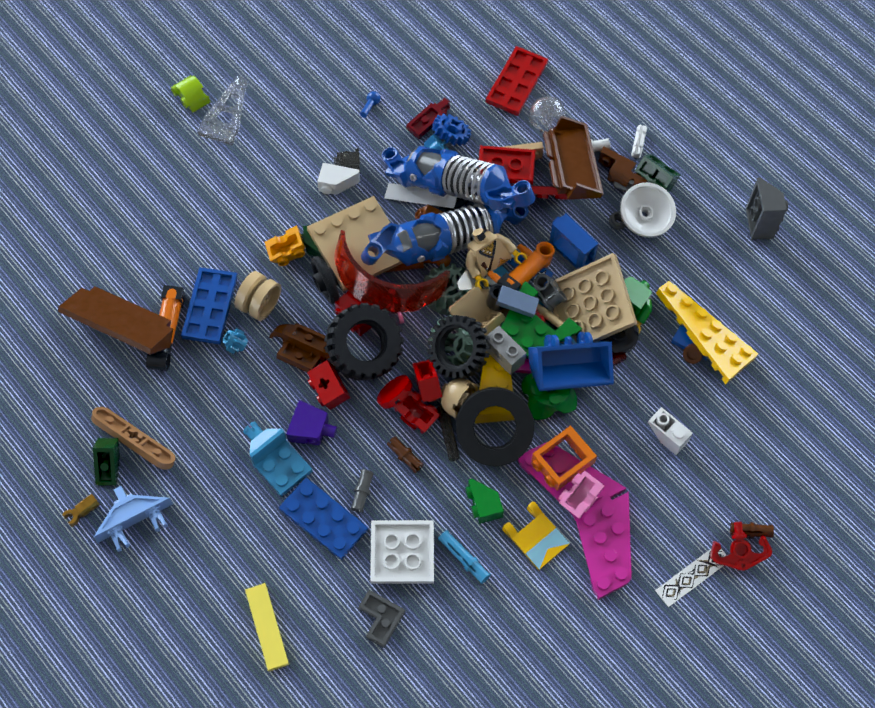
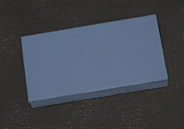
M502 285L496 305L533 318L539 299Z

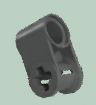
M540 273L535 277L534 287L538 291L543 304L550 312L554 311V307L561 302L567 301V297L553 278L544 273Z

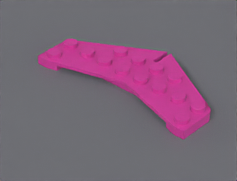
M543 443L525 452L517 461L527 474H531L560 502L559 496L565 489L569 491L573 484L570 481L560 490L556 491L554 487L551 488L546 483L545 476L533 468L531 464L532 454L546 444ZM558 446L542 456L559 477L581 462V460ZM590 466L585 471L602 483L604 488L597 495L598 498L589 510L582 514L581 518L576 517L574 514L572 516L577 523L592 589L599 600L626 586L632 577L629 492L612 500V497L626 491V487Z

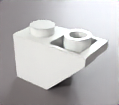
M662 407L648 421L659 441L675 455L683 449L693 434Z

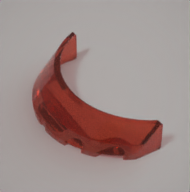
M341 230L335 250L337 272L344 287L359 302L379 305V309H386L389 313L414 312L442 297L450 278V271L446 270L433 279L417 284H394L380 280L366 272L355 261L348 249L345 231Z

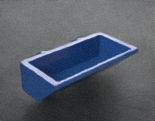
M579 332L577 343L572 344L570 336L565 337V344L560 345L557 335H546L544 346L528 347L529 367L539 391L614 384L612 342H593L592 335L589 332Z

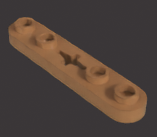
M106 407L94 408L91 421L112 437L118 438L121 443L156 467L164 470L173 467L175 462L173 452Z

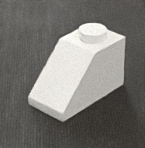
M323 163L317 181L318 190L324 194L337 195L358 184L360 174L357 169Z

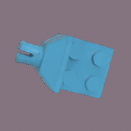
M255 421L251 422L252 428L247 425L243 433L251 440L250 457L253 466L282 497L311 474L313 469L289 444L283 429H266L263 431Z

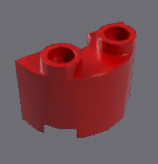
M410 391L405 399L399 400L394 406V410L402 414L400 419L413 430L416 428L420 429L421 433H425L440 416L438 410L431 404L425 405L422 402L421 395L415 391Z

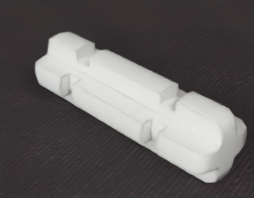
M645 125L637 126L631 153L633 158L641 157L647 131Z

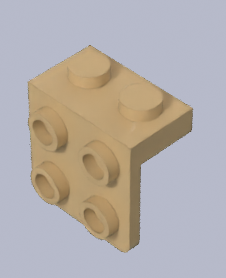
M473 287L449 307L451 316H468L476 319V322H480L482 324L481 328L487 330L484 334L485 336L496 327L501 326V323L506 319L503 313L491 310L487 306L486 298L478 287Z

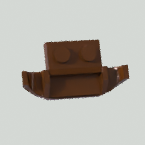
M299 323L295 325H279L269 336L271 339L275 336L283 339V346L277 353V359L305 372L315 368L320 361L324 362L330 358L329 354L325 352V347L327 346V342L324 341L325 335Z

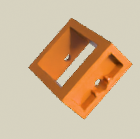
M570 425L532 454L531 464L537 472H541L545 476L546 483L558 491L572 481L578 473L581 474L592 466L596 461L597 455ZM565 440L582 461L559 477L542 456Z

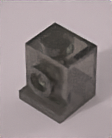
M359 148L355 149V152H337V157H333L334 165L357 169L360 174Z

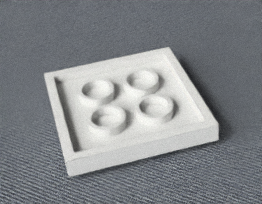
M372 520L370 583L434 584V520Z

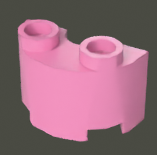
M585 470L582 474L578 473L571 482L573 487L569 491L565 489L558 498L560 500L559 503L578 518H581L582 514L589 510L598 498L597 495L604 488L602 483Z

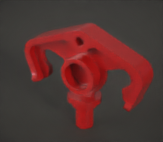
M734 522L735 532L731 538L735 540L730 545V554L720 557L718 552L721 549V544L713 541L710 558L715 563L744 571L768 559L772 555V548L767 538L762 536L759 539V545L763 547V552H752L749 542L744 540V538H747V534L743 532L742 522Z

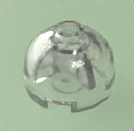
M552 96L539 98L530 108L529 121L531 126L539 129L541 133H544V131L549 132L550 128L554 129L561 115L565 116L564 106L557 98Z

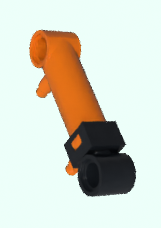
M540 242L534 251L519 244L517 248L527 256V259L521 262L522 264H519L509 274L505 273L502 277L493 271L488 272V276L497 283L491 286L486 300V304L491 310L500 311L504 308L496 305L502 285L519 291L525 281L528 283L538 272L551 264L555 252L554 246L551 243Z

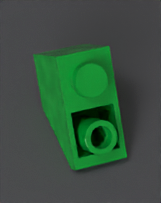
M468 479V487H465L467 498L472 499L474 505L471 506L472 515L478 519L479 524L503 518L504 510L498 492L474 479Z

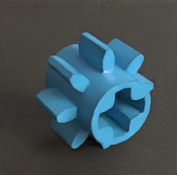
M238 328L235 331L228 330L223 338L226 350L233 354L235 351H243L248 342L244 335L245 332Z

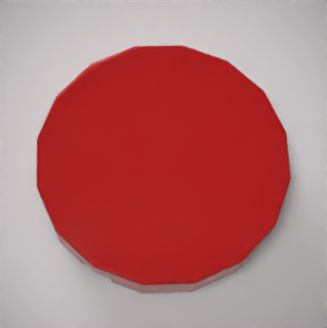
M401 375L391 380L379 392L377 396L378 404L385 409L394 407L398 399L401 401L409 394L412 389V381L406 375Z

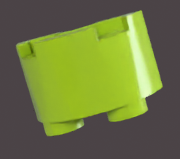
M190 75L170 87L175 96L182 97L180 99L181 103L185 108H189L192 113L211 102L209 96L202 90L203 85L195 76Z

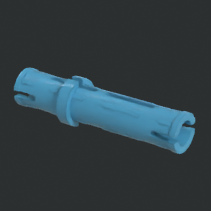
M448 530L439 536L438 540L465 566L464 569L467 572L470 571L481 584L488 580L491 574L479 563V559L473 557Z

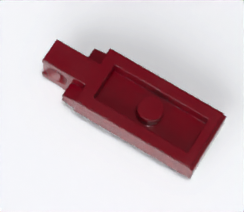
M443 98L438 104H429L406 125V129L418 139L422 138L432 129V124L437 115L447 114V111L450 109V101Z

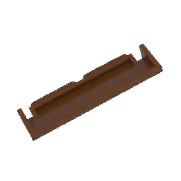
M561 115L554 129L550 128L549 132L544 131L543 133L546 153L551 159L549 168L553 186L557 189L558 194H566L567 200L601 198L604 193L588 126L586 123Z
M96 286L90 291L84 288L79 289L58 307L59 313L148 354L156 353L171 346L173 328L170 327L171 320Z

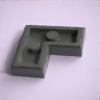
M368 590L358 607V610L376 619L366 638L385 648L406 610L371 590Z

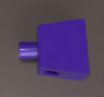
M298 400L286 435L288 442L320 445L323 436L335 438L337 426L328 424L327 412Z

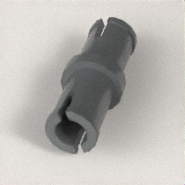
M361 470L358 485L354 488L355 496L350 508L355 512L363 513L366 498L371 492L369 488L374 475L372 471Z

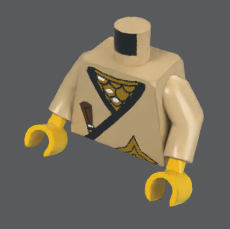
M478 228L472 233L474 240L467 245L468 252L465 266L471 277L476 280L475 287L482 290L480 281L483 282L485 287L489 286L488 280L483 278L489 271L495 270L510 260L512 254L517 264H522L518 261L519 255H522L524 259H527L525 253H519L517 251L518 248L507 237L499 233L493 234L490 231L484 232L482 228Z

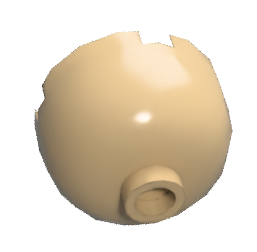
M456 378L448 384H444L441 389V405L444 411L457 419L460 407L474 391H478V385L464 378Z

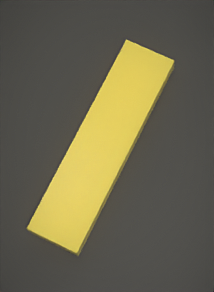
M266 583L245 589L268 672L288 666L289 662Z

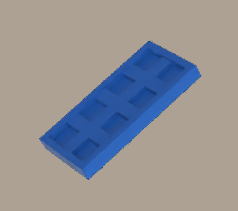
M199 267L181 333L182 339L221 344L238 278L237 273Z
M305 478L279 506V510L341 561L368 531V527L308 478Z

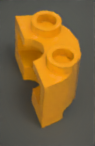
M297 225L286 230L285 235L275 236L264 242L271 262L278 263L279 266H286L289 264V261L305 255V246Z

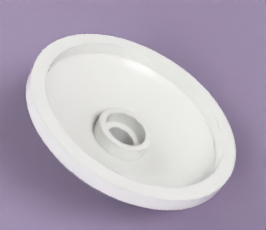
M639 183L632 186L624 194L620 204V213L623 222L633 233L651 238L660 236L670 229L675 221L676 206L672 196L663 187L654 183ZM642 212H645L647 217L643 216Z

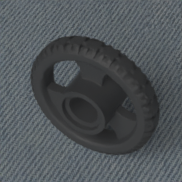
M316 256L311 260L314 283L320 293L323 292L327 301L335 304L339 300L337 278L331 267L328 268L324 260Z

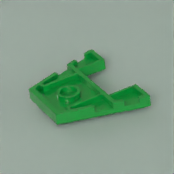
M525 281L520 292L537 297L538 291ZM512 310L509 311L501 326L527 353V359H529L528 347L544 346L546 335H557L559 342L562 343L565 341V337L578 335L579 332H582V328L570 318L554 331L537 315L531 318Z

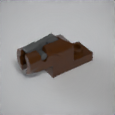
M606 147L602 148L598 162L605 167L611 168L607 180L614 184L615 189L627 192L636 184L648 182L638 173H634L635 162Z

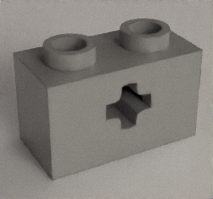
M500 326L487 335L490 340L486 341V344H490L491 349H486V351L510 375L525 363L527 353Z

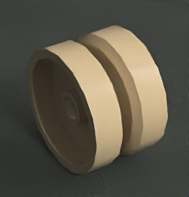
M257 271L251 272L237 291L234 302L235 308L244 313L249 312L250 316L258 321L264 320L278 302L281 294V284L272 279L267 280L265 275Z

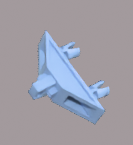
M122 486L114 489L118 500L114 502L115 504L94 535V539L99 543L111 537L118 552L122 551L120 541L123 542L126 548L130 546L123 533L124 529L149 517L155 531L159 532L158 521H160L164 528L168 526L160 511L173 505V502L169 497L132 495L131 493L126 495Z

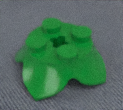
M532 373L522 380V391L528 395V407L534 420L547 419L556 411L570 413L576 410L577 395L573 388L551 390L550 392L539 391Z

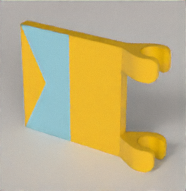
M532 501L528 505L527 511L535 519L519 532L516 531L510 522L504 524L502 531L513 540L533 565L540 570L570 543L544 515L539 506Z

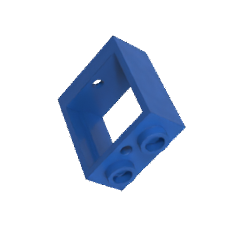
M567 213L562 217H557L552 222L549 243L576 269L595 261L599 243Z

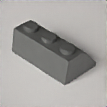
M757 178L745 207L751 240L774 239L776 232L779 231L780 223L783 222L784 215L788 211V201L785 200L784 193L763 178Z

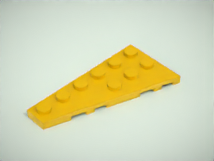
M668 281L657 290V296L668 310L676 314L677 322L685 326L687 335L703 356H708L712 361L711 366L715 371L718 370L722 374V381L725 384L758 356V353L751 346L747 345L735 333L726 328L675 284Z

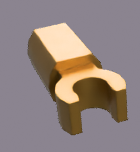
M90 494L76 504L74 509L63 512L62 516L65 519L73 516V519L68 522L73 527L79 522V518L85 517L100 504Z

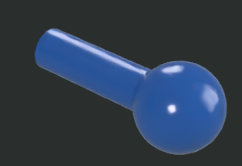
M371 91L367 94V103L360 112L361 117L366 118L373 105H377L380 102L381 96L378 92Z

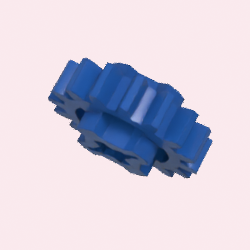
M442 114V116L437 115L432 124V130L435 131L434 134L439 135L440 140L444 139L446 143L450 142L453 146L456 143L459 146L462 144L466 145L471 137V130L468 129L469 125L464 124L463 120H458L457 116L454 118L451 114L448 116Z

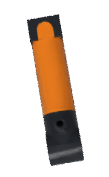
M164 285L159 315L171 320L170 327L173 328L171 346L153 354L147 353L146 367L147 369L168 371L181 308L184 307L186 295L183 287Z

